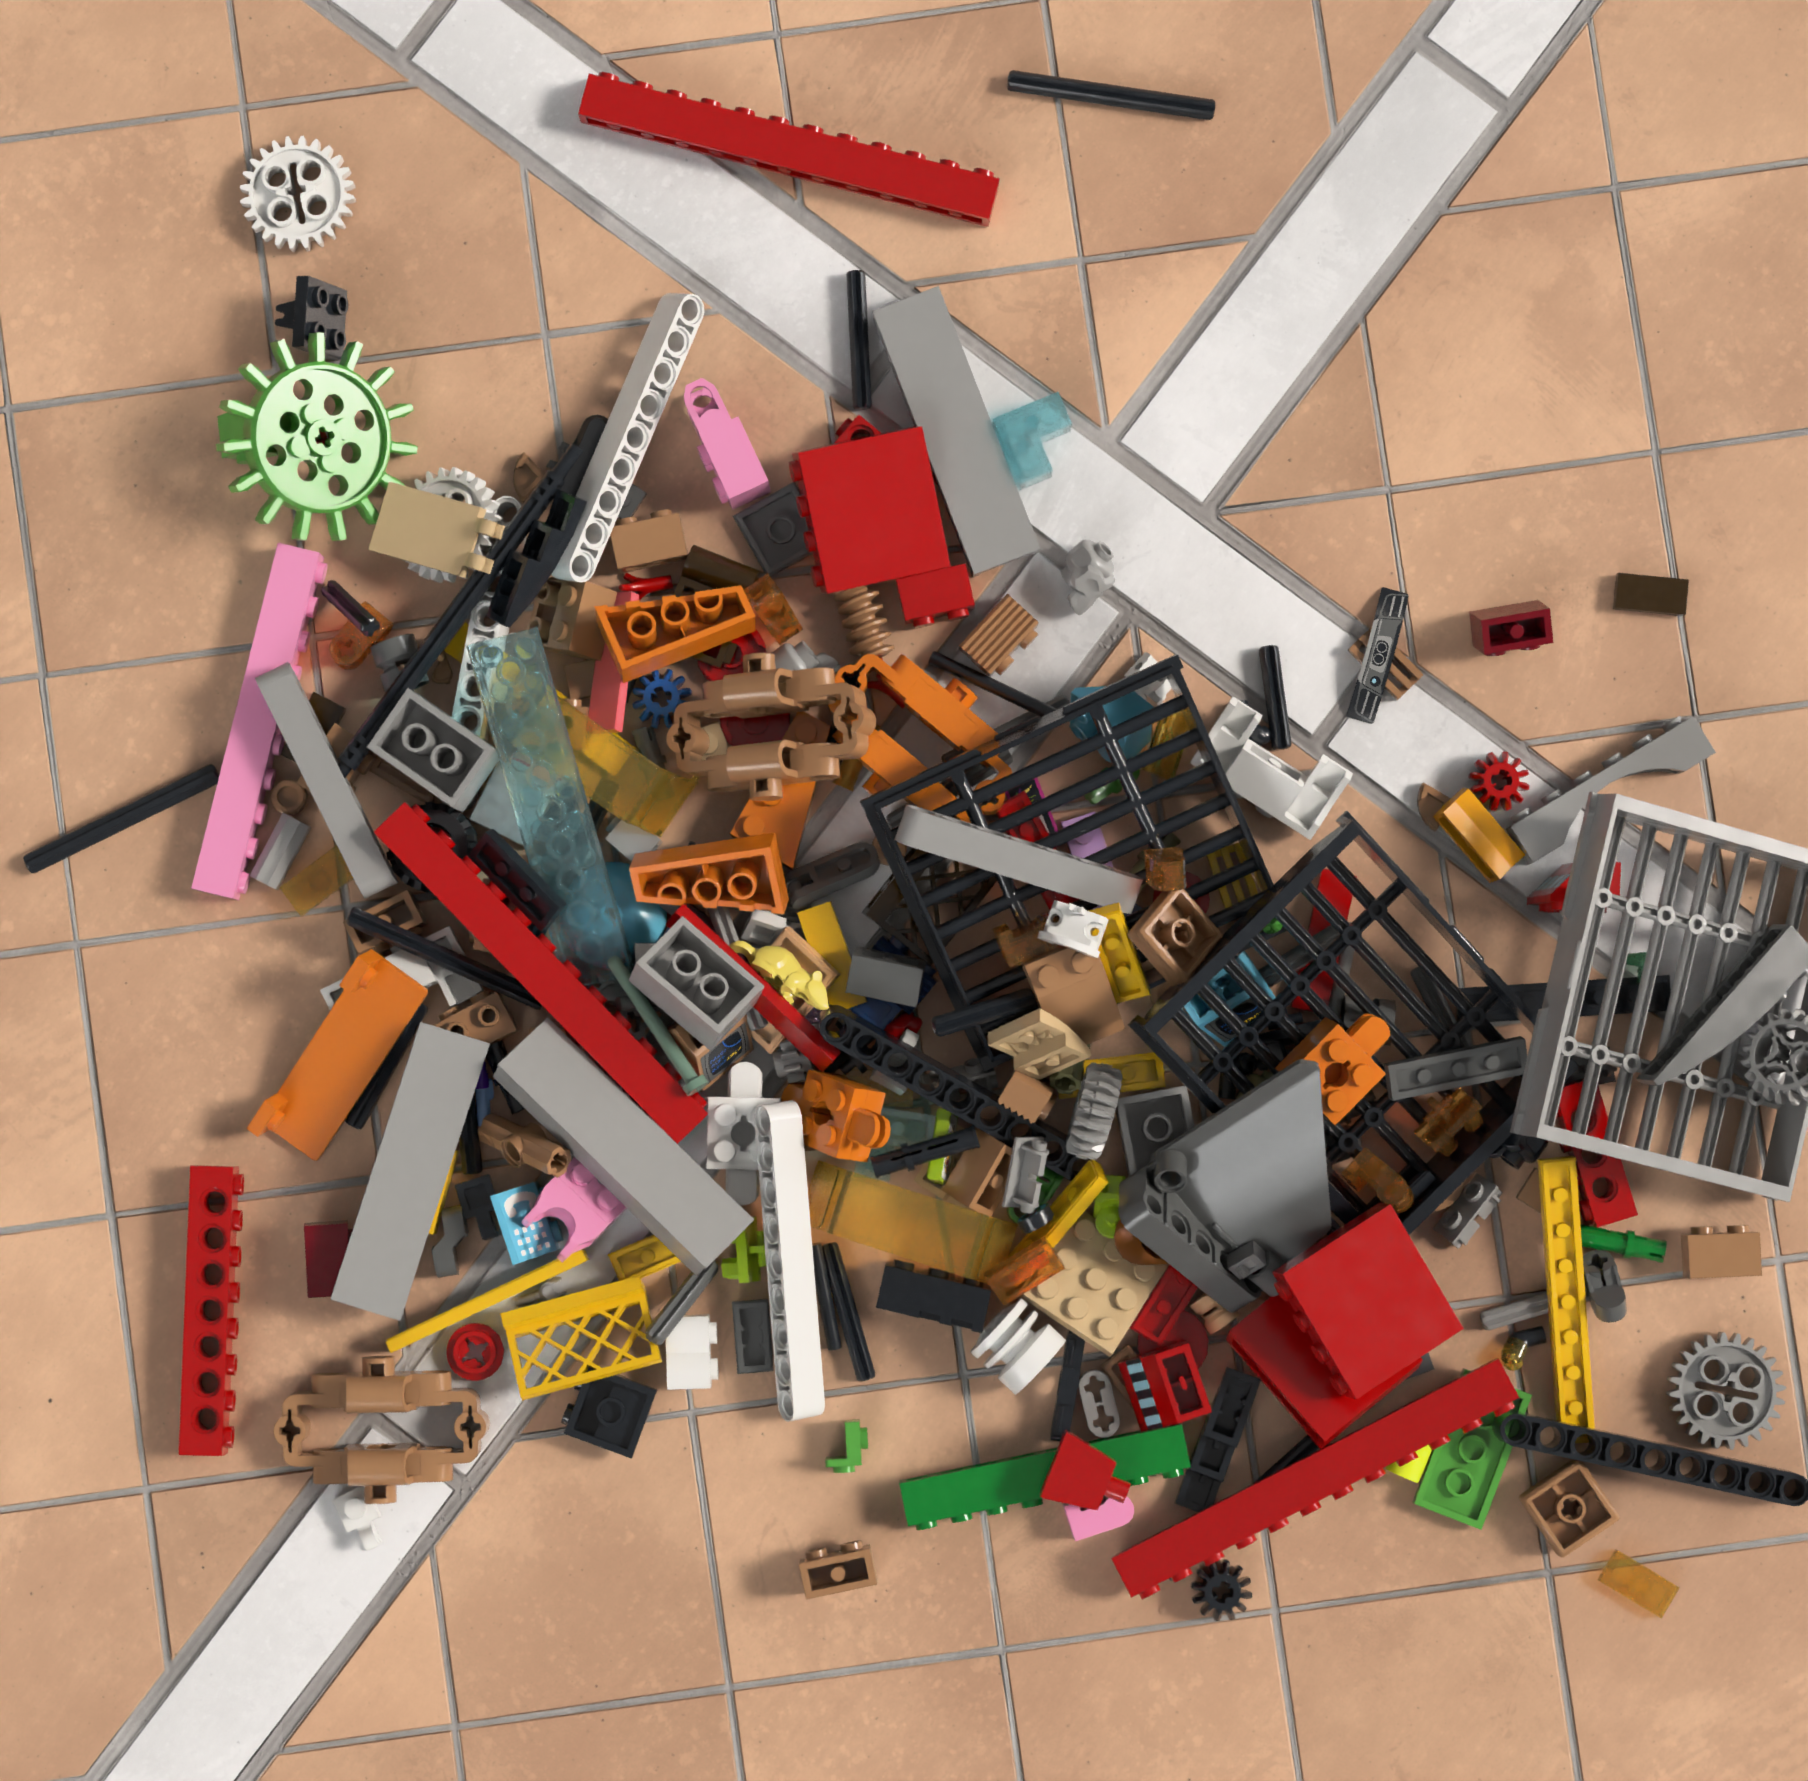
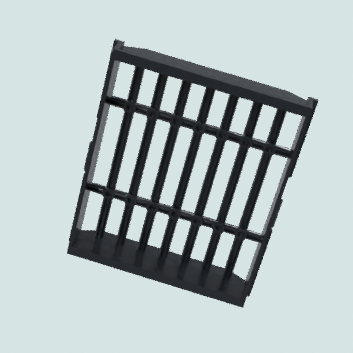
M1178 654L1069 703L1041 718L1037 716L995 735L994 739L972 748L860 800V804L955 1010L970 1006L978 1000L1026 979L1022 965L964 991L956 972L1022 941H1025L1029 952L1042 948V943L1037 938V934H1039V931L1044 930L1048 918L1039 924L1037 920L1031 921L1023 902L1048 891V889L1032 884H1026L1017 889L1012 878L977 868L920 895L912 875L948 858L926 852L905 862L895 840L899 826L890 830L881 808L948 777H951L959 798L932 811L949 817L966 811L972 824L1001 833L1119 779L1127 796L1125 800L1033 843L1054 849L1134 812L1141 828L1140 832L1097 851L1084 859L1106 864L1148 844L1155 859V864L1134 873V875L1143 878L1141 886L1161 876L1167 888L1177 884L1181 885L1175 871L1181 868V858H1185V865L1239 841L1246 857L1245 861L1184 889L1195 900L1253 873L1260 893L1208 916L1217 928L1244 915L1274 885L1180 669L1184 667ZM1167 676L1175 698L1113 727L1111 726L1103 705ZM1182 711L1190 729L1189 731L1126 760L1118 742L1119 739ZM1090 712L1098 731L1096 735L975 791L972 790L964 773L965 769ZM1196 743L1204 761L1203 764L1140 792L1132 774L1133 772ZM1105 746L1112 762V767L998 820L987 823L979 804ZM1206 777H1211L1218 796L1156 825L1154 824L1147 808L1148 804ZM1225 809L1232 825L1231 829L1169 857L1161 837ZM993 876L996 877L1003 896L943 924L934 926L927 907ZM1081 899L1071 903L1083 907L1087 911L1099 906ZM1151 905L1125 916L1129 930L1132 929ZM1010 908L1018 925L1016 929L956 957L949 958L941 941L942 939ZM1055 916V918H1053V923H1057L1059 921V916ZM1282 926L1281 930L1274 934L1265 933L1263 930L1259 933L1268 940L1287 930ZM1248 943L1240 952L1251 948L1252 945ZM1139 949L1136 950L1141 963L1148 960ZM1155 967L1144 972L1149 989L1167 982ZM1037 1002L1034 1008L964 1030L984 1072L1013 1059V1056L988 1046L985 1037L988 1035V1032L1039 1009Z
M1345 811L1336 820L1340 826L1315 844L1223 934V938L1185 983L1170 986L1157 999L1144 1018L1137 1015L1128 1026L1213 1114L1226 1106L1207 1086L1220 1072L1243 1095L1255 1088L1233 1064V1059L1245 1047H1248L1273 1075L1278 1073L1275 1067L1281 1061L1258 1036L1272 1021L1296 1046L1306 1037L1284 1011L1297 996L1321 1020L1327 1017L1338 1023L1345 1031L1348 1029L1310 987V983L1323 971L1336 982L1364 1014H1373L1387 1023L1390 1030V1042L1406 1059L1423 1056L1338 965L1336 958L1349 945L1438 1039L1424 1055L1463 1048L1464 1046L1460 1043V1039L1473 1026L1488 1042L1505 1039L1486 1019V1013L1499 1000L1509 1008L1532 1035L1537 1017L1501 977L1484 963L1483 956L1454 925L1450 926L1429 903L1430 900L1348 811ZM1353 840L1393 882L1377 898L1365 888L1337 857ZM1325 867L1338 878L1365 908L1351 924L1311 882ZM1300 892L1340 934L1325 949L1285 908ZM1402 893L1490 988L1475 1005L1389 914L1387 908ZM1273 918H1276L1314 959L1299 975L1259 933ZM1374 920L1386 930L1463 1014L1449 1030L1364 940L1362 932ZM1248 943L1288 984L1273 1000L1234 959ZM1222 969L1262 1009L1248 1025L1242 1021L1208 984ZM1196 994L1237 1035L1222 1050L1182 1010ZM1171 1019L1210 1059V1062L1197 1075L1157 1034ZM1373 1055L1371 1057L1373 1061L1384 1071L1383 1064ZM1571 1057L1565 1081L1580 1067ZM1523 1075L1514 1076L1503 1088L1495 1080L1479 1083L1492 1099L1478 1113L1471 1108L1455 1089L1439 1091L1438 1093L1467 1123L1453 1138L1439 1126L1413 1097L1392 1101L1388 1098V1092L1386 1091L1373 1105L1363 1097L1354 1106L1361 1114V1117L1347 1131L1339 1123L1333 1125L1323 1118L1324 1129L1336 1140L1326 1151L1327 1173L1363 1210L1367 1204L1333 1170L1332 1165L1347 1152L1372 1180L1383 1189L1392 1179L1358 1144V1139L1370 1127H1373L1407 1164L1414 1159L1436 1178L1398 1216L1410 1235L1512 1134L1510 1129ZM1384 1076L1379 1082L1387 1090L1386 1078ZM1396 1102L1440 1146L1441 1149L1427 1163L1420 1158L1384 1119L1383 1115ZM1332 1217V1226L1330 1231L1326 1233L1327 1235L1341 1228Z

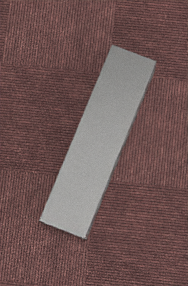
M939 286L873 310V321L914 426L923 427L931 471L972 577L979 576L983 572L1025 556L1039 553V550H1041Z
M548 1017L498 1063V1068L493 1077L565 1148L569 1149L570 1153L696 1276L703 1269H706L754 1221L716 1181Z
M420 1021L333 1288L331 1300L399 1321L401 1320L490 1043Z

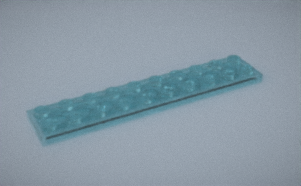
M538 626L471 643L466 648L529 865L567 903L548 928L551 942L557 948L554 951L555 956L561 963L568 959L582 973L578 980L584 986L615 980L616 977L608 967V960L615 955L622 960L631 974L634 969V962Z

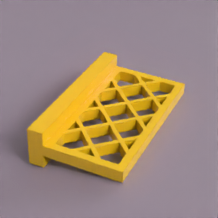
M640 1275L500 1313L503 1327L506 1330L522 1401L662 1362L658 1345L650 1342L646 1338V1334L641 1332L644 1324L646 1329L650 1326L652 1318L645 1285ZM640 1304L642 1316L635 1328L619 1319L626 1308ZM616 1311L613 1316L609 1314L610 1312ZM599 1315L610 1320L600 1337L584 1329L592 1317ZM581 1321L579 1325L573 1322ZM616 1324L631 1332L621 1349L606 1341ZM567 1325L575 1330L565 1347L550 1339L556 1327ZM546 1330V1332L544 1333V1335L541 1334V1333H539V1332H541V1331ZM531 1334L540 1339L531 1356H528L518 1350L516 1338ZM581 1334L596 1342L586 1359L571 1351ZM638 1336L649 1342L652 1354L636 1358L627 1352ZM546 1343L561 1351L552 1368L536 1360ZM602 1346L618 1354L611 1366L604 1368L592 1363ZM567 1355L583 1363L575 1376L565 1377L557 1372ZM520 1358L527 1361L523 1368ZM623 1358H626L627 1360H629V1361H626V1362H622V1363H621V1361L623 1360ZM532 1365L548 1373L541 1385L527 1388L525 1376ZM589 1367L593 1369V1371L586 1372ZM554 1377H556L557 1379H559V1380H556V1381L551 1382Z

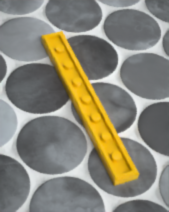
M1566 1156L1537 1159L1556 1420L1595 1428L1576 1157ZM1586 1434L1580 1435L1576 1439L1575 1444L1589 1442L1588 1436Z

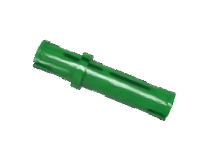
M1580 1224L1582 1247L1622 1254V1258L1630 1259L1632 1256L1662 1263L1664 1260L1662 1256H1665L1666 1240L1635 1235V1231L1630 1230L1624 1233Z

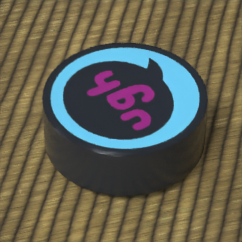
M1048 1203L1035 1208L1033 1214L1026 1213L1017 1220V1223L1022 1232L1028 1234L1050 1222L1054 1218V1213Z

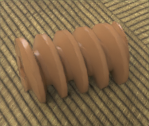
M867 586L842 591L834 595L835 601L845 602L838 608V613L840 615H850L841 622L843 628L853 629L845 636L846 641L857 642V644L849 649L850 655L863 657L866 654H874L882 658L895 649L894 645L883 644V640L889 637L891 633L890 631H879V627L887 622V619L875 617V613L881 610L883 605L871 603V600L879 595V591L868 590Z

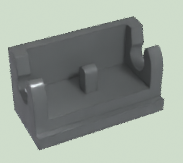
M857 946L852 955L846 993L916 1007L922 989L927 961Z

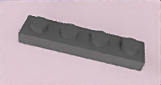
M1518 1036L1383 1063L1386 1073L1388 1098L1395 1101L1523 1075L1527 1061L1525 1038Z

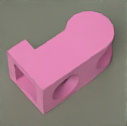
M1127 1496L1123 1504L1105 1497L1098 1510L1080 1508L1079 1506L1063 1503L1075 1541L1123 1526L1130 1522L1134 1514V1505Z

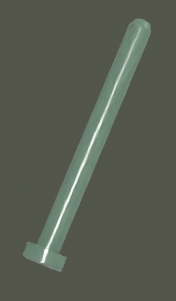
M616 955L608 960V967L686 1083L682 1089L687 1096L695 1094L709 1083L704 1075L698 1076L646 996L629 982L631 974L622 960Z

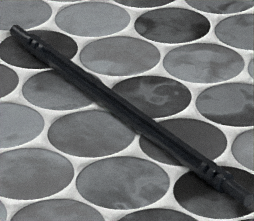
M572 443L553 470H547L504 529L501 540L497 539L486 554V558L494 560L491 574L477 570L472 573L337 758L340 760L338 766L344 778L347 777L351 770L356 771L370 751L367 748L368 744L407 688L414 691L503 569L510 549L516 551L529 533L533 520L540 518L554 499L557 489L560 490L565 484L563 479L583 453V450Z

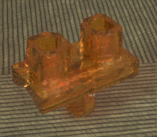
M1460 1087L1452 1095L1447 1094L1440 1102L1431 1096L1426 1100V1103L1432 1110L1423 1118L1424 1122L1413 1133L1433 1151H1439L1443 1155L1449 1156L1458 1148L1459 1142L1453 1136L1461 1128L1472 1132L1483 1123L1479 1113L1483 1107Z

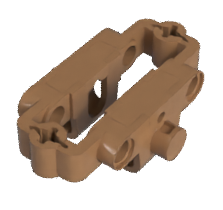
M752 653L743 656V673L724 675L723 680L705 682L702 684L703 700L684 702L677 706L674 712V725L670 727L666 740L668 747L676 753L677 766L681 771L697 777L707 776L708 791L727 792L750 789V800L773 801L783 798L782 785L839 778V761L861 758L868 751V736L873 733L876 727V717L873 711L866 707V696L861 689L848 683H835L834 669L810 668L794 671L784 668L776 669L774 654ZM836 700H841V704L834 712L833 721L835 727L843 733L842 744H804L790 740L729 746L726 754L709 756L706 760H702V756L709 748L710 739L708 733L700 728V717L724 718L737 716L742 719L809 711V707L829 705L835 703Z
M394 1356L362 1357V1372L311 1374V1391L294 1392L284 1400L282 1417L275 1423L273 1432L277 1442L283 1445V1457L287 1464L294 1467H313L314 1484L364 1486V1503L389 1504L397 1502V1485L452 1481L453 1464L470 1463L481 1452V1439L489 1430L490 1420L486 1412L481 1409L480 1395L476 1390L472 1388H452L451 1371H395ZM452 1402L463 1403V1412L457 1417L454 1424L456 1436L463 1441V1449H453L451 1446H420V1443L348 1444L345 1448H322L312 1450V1452L302 1451V1441L308 1437L311 1430L310 1420L302 1413V1405H312V1408H344V1412L347 1411L348 1414L409 1412L417 1410L420 1406L451 1405ZM471 1414L474 1417V1423H480L481 1425L474 1432L473 1437L470 1428L463 1425L470 1419ZM291 1420L295 1427H300V1431L294 1437H292L290 1431H285L284 1428L291 1423Z

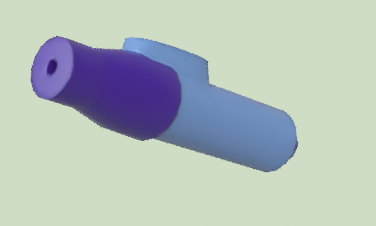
M486 1062L483 1064L475 1088L477 1123L480 1127L483 1118L491 1114L490 1100L494 1098L493 1081L488 1076Z

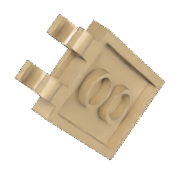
M389 482L368 550L466 578L468 568L491 574L494 560L473 552L479 534L501 540L505 526L484 519L486 509Z

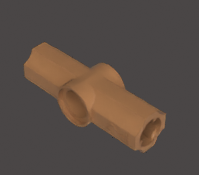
M491 1113L483 1118L481 1127L478 1129L480 1141L502 1151L506 1161L516 1168L526 1163L548 1175L550 1174L558 1178L567 1172L568 1164L572 1160L570 1150L547 1139L544 1131L536 1123L531 1122L522 1127L504 1117Z

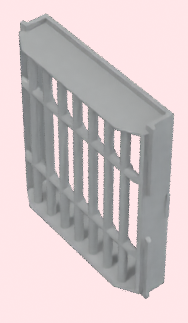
M1589 792L1561 911L1563 916L1542 1009H1539L1510 1133L1540 1138L1762 1195L1764 1198L1776 1201L1790 1202L1808 1125V1102L1801 1097V1102L1798 1106L1791 1105L1789 1100L1782 1106L1776 1103L1775 1098L1771 1101L1762 1097L1763 1091L1760 1093L1755 1092L1752 1089L1754 1081H1749L1748 1087L1734 1083L1732 1075L1741 1036L1724 1048L1717 1078L1703 1075L1701 1073V1063L1693 1069L1669 1080L1683 1085L1666 1155L1649 1151L1665 1083L1659 1086L1649 1085L1635 1147L1619 1144L1618 1139L1633 1074L1635 1072L1642 1073L1651 1062L1641 1059L1638 1053L1668 925L1683 928L1685 933L1657 1054L1677 1032L1699 934L1716 937L1702 998L1703 1003L1722 981L1730 943L1734 942L1747 946V954L1766 932L1781 866L1798 870L1785 924L1792 925L1797 932L1799 931L1808 892V849L1620 794ZM1626 821L1643 827L1627 896L1622 897L1612 894L1609 889ZM1661 831L1674 835L1658 906L1644 903L1641 900L1656 832ZM1688 839L1705 844L1689 915L1676 912L1672 908ZM1719 848L1736 853L1720 924L1704 918ZM1752 857L1767 863L1751 932L1737 929L1734 924L1749 860ZM1608 907L1623 913L1592 1045L1577 1042L1575 1035L1604 911ZM1640 916L1654 920L1624 1053L1609 1050L1607 1042L1636 918ZM1808 979L1801 1005V1010L1805 1011V1015H1808ZM1782 1002L1773 1006L1767 1013L1772 1012L1779 1017ZM1767 1013L1764 1014L1763 1018L1765 1024H1768ZM1795 1031L1794 1043L1800 1040L1808 1041V1034L1805 1031ZM1772 1045L1770 1046V1048H1769V1050H1768L1767 1056L1770 1055ZM1574 1055L1588 1059L1573 1128L1572 1131L1554 1127L1570 1057ZM1603 1064L1619 1067L1620 1070L1604 1139L1588 1136L1586 1133ZM1786 1073L1783 1085L1794 1083L1793 1078ZM1696 1089H1702L1714 1093L1698 1162L1693 1163L1681 1160L1680 1158ZM1728 1097L1744 1100L1729 1170L1724 1171L1712 1168V1162ZM1759 1105L1777 1109L1761 1180L1742 1175Z

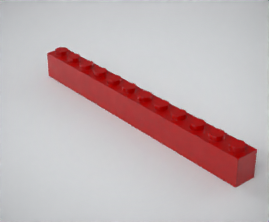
M599 72L598 75L589 73L578 112L580 121L583 124L989 227L1000 178L994 177V173L989 170L974 168L973 171L961 169L960 164L951 160L940 159L939 163L926 160L924 154L916 151L907 150L905 154L891 151V146L881 142H872L871 145L859 143L856 137L849 134L838 133L837 137L824 134V130L820 127L810 124H804L803 128L789 125V120L773 115L769 116V119L755 116L756 113L744 107H735V110L721 107L722 104L708 98H701L700 102L687 99V94L673 89H668L666 93L653 90L652 85L646 82L633 81L632 84L621 82L618 76L607 72Z
M404 802L374 831L375 835L668 1136L678 1144L708 1115L703 1109L708 1104L698 1092L687 1096L682 1089L683 1087L678 1083L682 1079L680 1074L669 1063L662 1067L653 1057L658 1051L644 1037L637 1041L628 1032L632 1027L631 1023L619 1011L612 1015L603 1006L607 999L593 985L587 989L578 980L582 973L568 959L561 963L553 955V952L557 949L556 946L543 933L536 937L527 928L532 922L518 907L511 911L502 902L507 896L492 881L486 886L480 880L477 874L481 872V869L467 855L461 860L451 850L456 844L442 829L435 833L426 824L431 818L416 803L410 808Z
M1496 1358L1112 1556L1111 1559L1131 1598L1139 1594L1143 1600L1161 1590L1158 1585L1159 1583L1169 1578L1176 1583L1193 1574L1190 1567L1202 1561L1207 1567L1225 1557L1223 1550L1233 1545H1236L1237 1549L1240 1550L1257 1541L1256 1533L1268 1528L1270 1533H1273L1290 1524L1287 1517L1299 1511L1302 1517L1318 1510L1322 1507L1319 1502L1320 1500L1330 1495L1333 1496L1334 1500H1337L1354 1491L1351 1484L1363 1478L1368 1484L1386 1474L1384 1467L1394 1462H1397L1398 1466L1401 1467L1418 1458L1417 1450L1429 1445L1431 1450H1434L1451 1441L1448 1434L1460 1428L1465 1434L1483 1424L1480 1419L1481 1417L1491 1412H1494L1495 1416L1498 1417L1515 1408L1513 1401L1518 1399L1519 1396L1499 1358Z

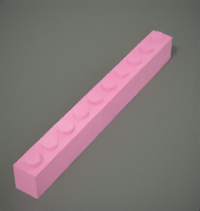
M282 543L277 544L191 889L239 900L241 893L245 894L247 892L250 873H246L249 859L254 860L257 854L259 839L255 838L258 824L263 825L266 818L267 804L263 802L266 790H272L276 770L272 769L275 755H281L285 740L255 678L289 662L300 681L302 667L298 666L301 652L306 653L308 649L310 632L306 630L309 618H315L318 610L319 598L315 597L318 583H324L327 573V563H323L324 557L319 552Z

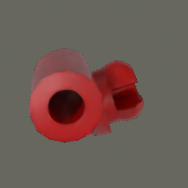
M904 1012L890 1022L884 1031L900 1039L906 1029L917 1034L923 1022L921 1018L914 1016V1012L910 1015Z

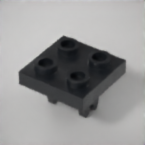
M297 276L295 300L276 306V311L284 313V317L276 319L275 325L293 329L292 347L308 352L309 333H324L325 359L330 361L341 360L346 345L345 321L349 307L347 290L311 276Z

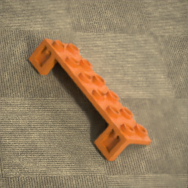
M372 949L357 956L339 984L344 989L283 1085L276 1094L264 1100L246 1128L257 1137L271 1130L312 1160H319L427 996V988Z

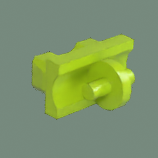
M1106 1175L1109 1183L1094 1200L1093 1217L1096 1218L1095 1223L1098 1232L1106 1238H1114L1115 1228L1120 1220L1119 1184L1125 1177Z
M756 1216L752 1217L754 1221L731 1243H736L737 1257L722 1259L723 1278L739 1279V1283L761 1281L760 1267H766L764 1231H757Z

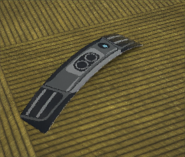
M1385 587L1381 588L1365 655L1346 714L1349 718L1370 724L1374 723L1404 619L1409 597L1406 593Z

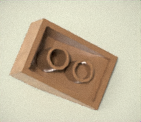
M1049 944L1018 957L1038 1007L1066 1024L1086 1045L1125 1029L1100 956L1093 958L1062 945Z

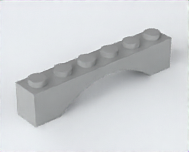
M1681 716L1676 717L1662 726L1665 731L1662 735L1653 739L1651 734H1648L1633 743L1634 752L1624 758L1618 752L1602 762L1604 770L1594 776L1589 770L1572 780L1574 788L1562 794L1560 789H1557L1542 798L1541 801L1544 806L1532 812L1527 807L1512 816L1511 820L1514 824L1507 827L1506 831L1525 854L1523 858L1527 865L1534 863L1564 845L1570 826L1579 811L1587 803L1589 792L1597 793L1615 780L1638 773L1666 772L1680 774L1716 753L1694 716L1683 721Z

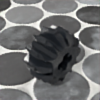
M1223 1559L1221 1570H1217L1215 1563L1209 1565L1211 1570L1209 1574L1199 1568L1196 1573L1204 1581L1203 1583L1198 1581L1191 1582V1588L1202 1591L1192 1597L1194 1604L1205 1602L1200 1609L1202 1615H1207L1214 1608L1213 1619L1215 1621H1220L1222 1610L1226 1611L1229 1620L1235 1619V1614L1231 1608L1236 1606L1240 1611H1246V1606L1239 1599L1252 1598L1250 1591L1241 1589L1248 1586L1251 1580L1248 1576L1237 1579L1243 1570L1240 1565H1236L1230 1573V1562L1228 1559ZM1225 1581L1227 1588H1231L1230 1593H1223L1222 1599H1218L1217 1594L1214 1591L1212 1592L1213 1587H1219L1221 1582Z

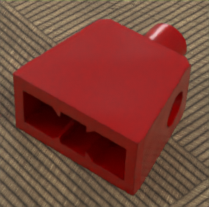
M1065 1430L1039 1495L1047 1500L1098 1510L1103 1496L1123 1504L1131 1483L1112 1476L1117 1463L1113 1458Z

